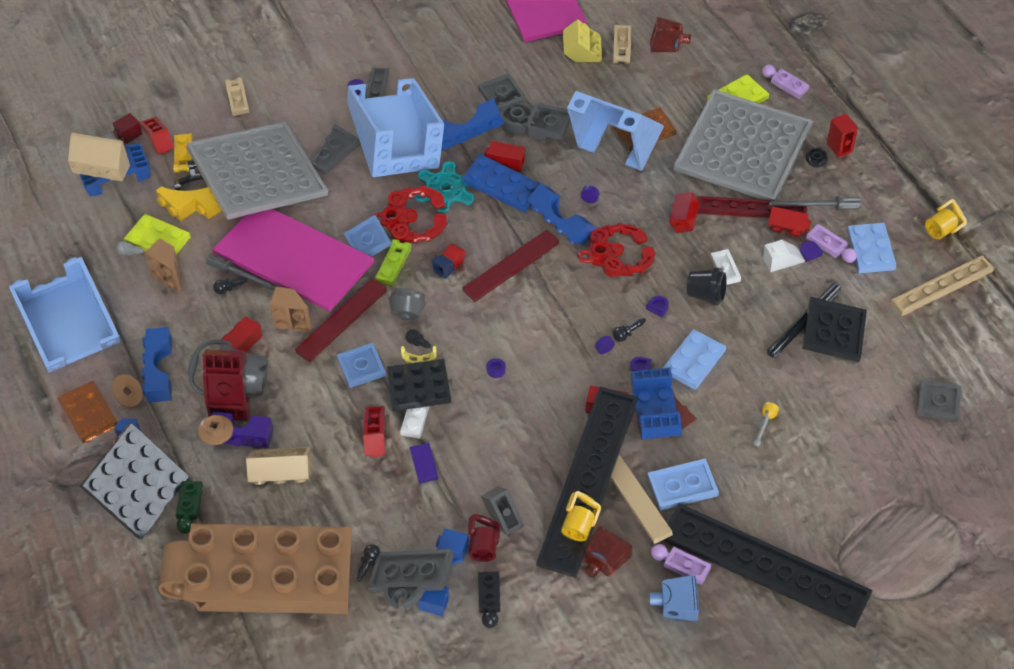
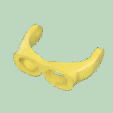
M433 345V352L418 356L406 352L405 347L401 346V355L406 364L424 362V358H430L426 361L436 359L437 348L436 345Z

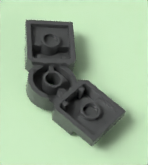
M509 73L478 85V90L486 102L494 98L504 121L501 127L506 132L511 134L526 133L529 138L546 141L547 137L563 139L570 122L567 109L540 103L532 108L525 103L524 93Z

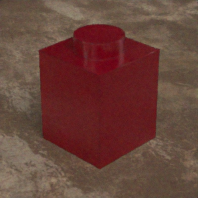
M131 113L113 122V134L118 140L123 141L124 144L143 134L140 122Z

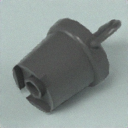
M205 341L191 355L188 368L189 383L198 394L205 396L204 390L197 387L194 382L200 351L208 345L215 344L221 345L219 350L241 351L234 349L230 341ZM246 352L247 363L244 368L246 394L263 395L265 386L262 383H265V380H267L269 357Z

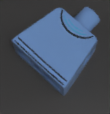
M696 575L663 580L661 592L649 593L650 606L662 605L663 617L698 621L699 607Z

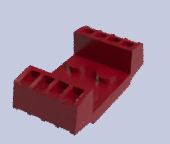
M206 349L202 354L205 404L208 417L214 411L232 413L234 420L248 421L250 397H246L244 368L247 363L246 351Z

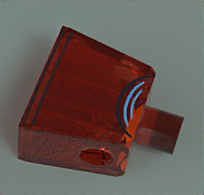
M657 17L650 38V52H677L680 43L690 44L691 34L683 33L681 23Z
M599 526L585 551V562L588 564L584 570L585 573L591 578H595L599 572L606 576H611L632 557L633 546L602 526Z

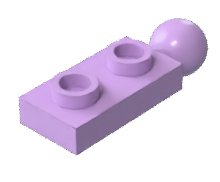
M767 64L762 68L764 77L771 78L772 84L797 99H800L809 90V84L782 68L778 72H776L775 67L771 64Z
M817 224L807 234L806 239L808 241L815 242L822 250L837 258L841 254L843 260L847 263H852L856 260V251L852 248H847L848 243L823 226Z
M656 544L651 549V555L655 560H666L664 562L665 568L682 576L696 575V583L703 584L711 569V564L678 548L673 547L669 553L664 545Z

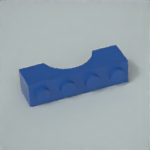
M494 98L477 105L476 114L466 123L451 124L443 120L444 131L441 151L503 125L504 121Z
M539 183L527 200L532 204L531 208L538 213H542L544 215L543 218L547 222L555 224V229L561 234L565 233L568 236L567 240L572 244L585 245L590 238V233L596 227L585 217L577 214L564 219L559 211L561 196L549 186Z
M169 327L146 329L145 337L142 338L143 348L145 349V352L142 353V361L145 364V368H142V378L145 380V384L141 385L143 396L146 395L148 403L172 401V384L169 374L157 369L158 363L167 355L172 354V336Z
M445 528L442 536H438L436 542L437 550L451 549L454 553L451 565L464 561L469 547V535ZM445 586L444 590L425 591L422 598L418 601L419 610L444 616L450 599L449 588Z

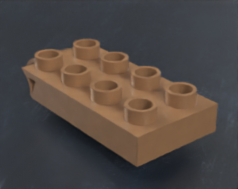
M191 524L189 541H175L164 546L158 590L165 597L191 602L198 611L348 614L352 527Z

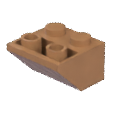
M160 238L145 251L150 275L156 281L160 280L169 289L180 292V267L174 246Z
M275 287L270 302L275 328L312 332L308 306L294 289Z

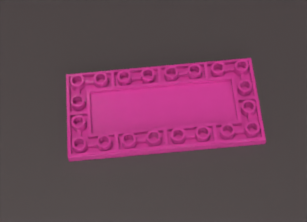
M505 0L524 42L563 34V30L577 19L588 26L577 0Z
M274 209L245 215L212 249L214 254L226 260H231L232 263L279 287L294 289L301 298L329 312L374 263L373 257Z

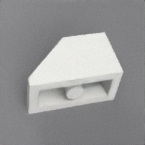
M784 240L766 244L764 247L763 260L770 272L805 262L798 247Z

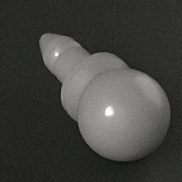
M120 241L116 245V251L120 255L144 252L142 248L126 241Z

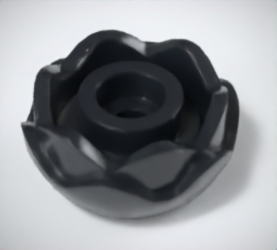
M820 147L811 148L806 153V161L812 167H822L828 161L827 152Z

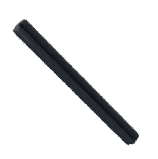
M834 282L819 299L832 301L841 291V285ZM808 309L767 349L768 356L776 358L805 328Z

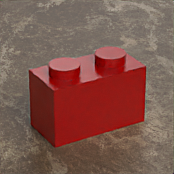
M847 113L831 119L827 145L838 158L854 150L858 127Z

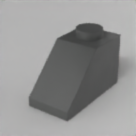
M497 486L481 496L489 514L494 521L499 523L505 535L524 525L507 489Z

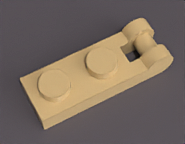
M615 25L613 64H618V62L630 64L631 26Z
M237 77L236 80L231 81L230 79L225 80L232 115L250 113L242 77Z

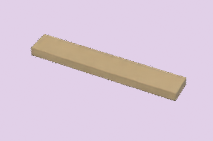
M982 255L891 299L890 304L902 317L992 273L994 267Z
M619 454L611 481L654 544L672 536V530Z

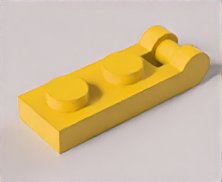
M192 133L174 135L173 168L175 174L180 173V171L190 172L187 161L193 159L187 150V143L193 142Z

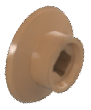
M126 374L119 375L114 379L112 391L116 400L121 405L127 407L137 406L143 396L141 383L134 377Z
M209 416L200 423L198 437L203 443L208 445L222 444L232 436L233 424L225 416Z

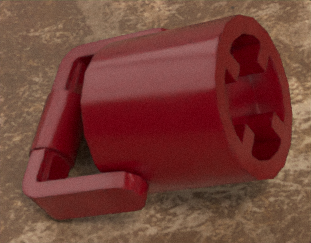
M473 514L468 520V535H470L469 556L478 562L492 561L496 558V545L499 543L500 525L490 518ZM475 521L488 527L475 528Z

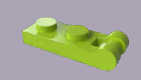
M396 239L392 240V245L375 277L377 282L394 286L412 247L411 243H401Z

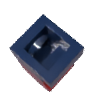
M453 243L450 244L445 252L440 256L436 255L432 259L433 272L447 279L465 258V250Z

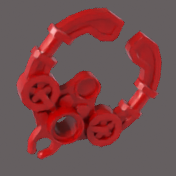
M420 185L417 188L408 187L400 191H394L388 196V205L383 212H378L374 215L381 218L380 224L392 233L393 239L399 240L401 243L417 244L419 241L426 240L430 242L431 239L437 237L446 228V214H436L433 219L434 226L427 229L426 233L417 234L416 231L410 232L407 226L418 219L417 211L404 207L406 206L407 199H413V195L421 194L422 197L431 199L432 206L435 209L445 207L444 196L441 193L424 185Z
M618 223L617 225H606L600 229L593 230L590 233L589 248L577 254L580 262L601 266L607 276L616 277L632 276L634 273L643 274L652 265L656 253L653 247H643L641 252L642 261L637 262L636 266L622 265V262L617 257L623 255L624 246L620 243H609L608 236L611 237L616 232H619L621 235L627 234L637 244L647 242L648 237L645 231L638 227ZM585 254V255H587L589 258L585 259V258H582L581 256Z

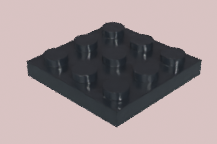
M810 297L802 349L859 362L862 355L867 310Z
M444 359L387 366L392 411L451 403Z

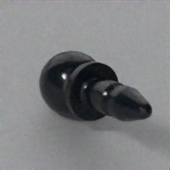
M227 278L225 281L217 280L213 285L215 293L222 295L227 290L232 291L233 287L244 284L248 279L237 278L229 280Z
M646 318L638 319L628 326L624 324L623 327L615 328L613 338L619 342L625 341L628 336L632 335L631 331L636 330L646 322Z
M411 329L407 331L405 339L409 344L431 348L430 343L417 330Z
M370 544L365 547L364 556L361 557L363 562L357 573V581H360L366 575L370 565L375 564L374 560H376L380 553L378 546Z

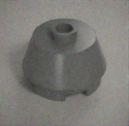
M395 288V292L391 291V296L388 297L391 314L401 320L419 318L426 305L424 293L419 291L418 294L410 292L408 288Z

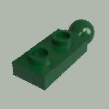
M182 481L176 509V518L179 519L176 527L180 533H189L191 524H193L191 519L198 518L203 490L202 481Z

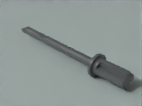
M836 196L835 200L769 202L771 206H835L836 210H840V208H859L861 206L859 197L840 198V196Z
M209 254L206 258L207 265L223 271L224 274L231 271L272 290H275V287H279L233 267L231 260L226 261L212 254Z

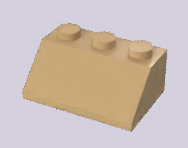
M77 133L71 134L68 162L72 173L123 181L130 167L123 141Z
M311 447L251 450L246 458L248 482H253L255 485L265 484L266 481H274L275 484L285 483L286 480H294L295 483L305 482L311 475Z

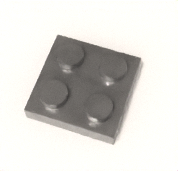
M921 379L917 416L958 422L961 386Z

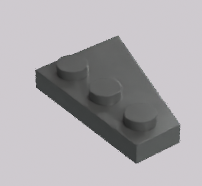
M334 124L330 135H327L325 138L326 142L319 148L311 163L317 171L326 175L361 145L360 140Z

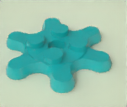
M445 162L442 165V171L439 173H431L428 170H421L418 173L419 180L427 184L426 187L432 188L444 196L445 207L436 209L439 214H446L449 206H452L454 202H460L466 206L473 203L474 195L465 190L469 185L462 182L465 174L459 175L455 172L456 165L454 162ZM450 187L451 190L448 189V190H443V191H442V188ZM421 194L414 195L419 203L431 200L428 197H422Z

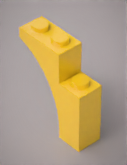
M161 186L156 190L159 205L165 207L172 217H176L180 221L195 211L201 216L204 215L207 219L222 211L209 187L192 191H177Z

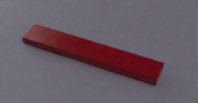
M697 197L699 202L697 214L770 218L772 206L769 204L771 200ZM773 206L807 214V206Z
M545 230L465 285L463 292L474 302L478 301L557 246L559 240L548 230Z
M372 278L295 349L296 353L310 363L387 292V288Z

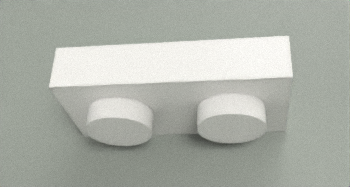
M728 249L711 253L710 259L714 267L722 268L723 272L726 273L727 285L741 282V275Z
M430 406L407 409L400 430L401 436L420 439Z

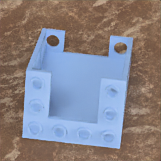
M415 78L398 80L396 95L366 99L365 84L348 86L347 104L372 177L439 168L444 123ZM410 84L408 90L402 91L403 85ZM355 90H361L359 96L356 94Z
M575 91L567 107L578 148L594 153L608 125H613L631 132L634 148L625 164L640 171L643 170L664 128V125L646 116Z
M74 257L66 261L64 264L65 277H57L46 285L40 284L32 291L27 279L15 281L12 286H9L16 307L48 373L120 342L115 326L82 257Z

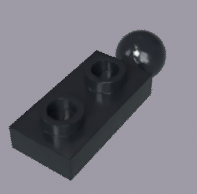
M499 571L478 572L479 613H484L481 621L485 627L493 628L498 624V615L495 612H500Z

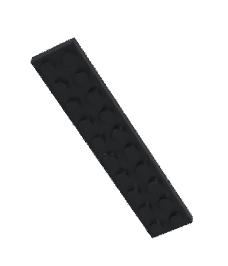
M599 387L536 566L577 578L594 527H591L586 541H576L566 537L561 532L568 513L566 507L571 494L577 491L585 493L602 506L638 402L637 396ZM576 498L574 506L584 507L593 513L594 508L589 507Z
M680 503L668 522V526L672 530V536L664 539V541L851 627L856 628L873 590Z

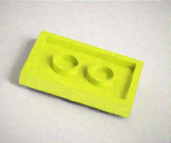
M748 74L718 90L756 103H761L769 98V93Z
M144 214L124 237V241L147 251L161 238L174 246L177 255L191 236L185 230Z

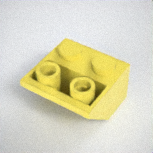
M578 19L563 30L564 54L575 62H600L602 60L601 36L599 33L594 32Z

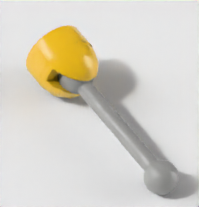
M765 402L763 405L762 415L765 419L757 438L753 440L754 446L761 444L760 439L768 419L775 418L779 411V407L774 403Z

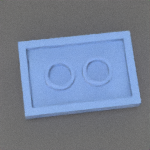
M885 223L848 226L847 232L851 247L857 253L855 262L858 273L896 270L897 265Z
M693 329L663 368L670 367L674 379L696 390L724 354L726 346Z
M706 458L647 473L648 481L660 511L677 507L679 503L685 505L719 495Z

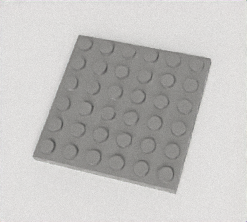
M714 89L674 164V171L761 200L776 201L812 127L813 121Z
M286 122L187 143L189 154L227 220L328 196V189Z

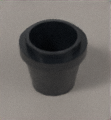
M718 267L712 270L690 271L687 280V295L718 306L725 298L727 286L726 273L723 272L722 268Z

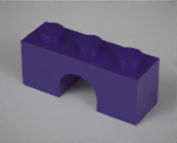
M212 412V415L227 417L233 424V434L223 444L251 446L257 449L269 447L273 432L271 418L251 416L250 422L245 427L237 428L234 427L235 423L232 413Z

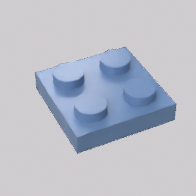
M376 215L344 233L352 248L371 257L392 245Z
M373 343L337 354V360L349 388L386 376L385 369Z

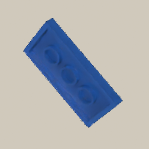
M481 154L478 155L462 181L524 213L532 205L527 200L539 185L538 182Z

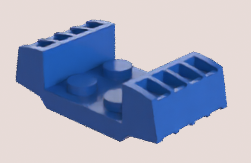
M141 143L124 144L130 164L125 176L135 173L138 182L149 178L150 165ZM79 174L89 196L103 194L100 184L111 181L106 178Z
M671 368L631 371L630 378L633 396L638 397L635 410L641 439L681 436L680 412L676 410L672 390L673 377Z

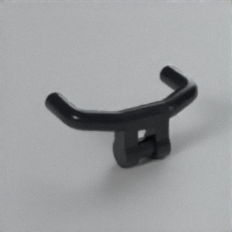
M193 160L187 161L190 175L174 182L175 190L179 191L182 185L191 181L204 179L200 172H195L197 166Z

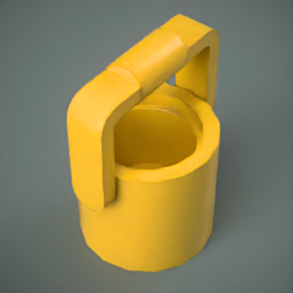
M951 199L937 208L938 212L926 220L925 228L930 236L940 240L950 232L951 234L957 232L966 225L967 221L955 200ZM950 204L953 212L945 207Z
M577 491L573 492L566 507L568 513L561 532L570 539L586 541L591 527H594L597 522L601 506L585 493ZM576 498L589 507L594 508L593 513L584 507L574 506Z

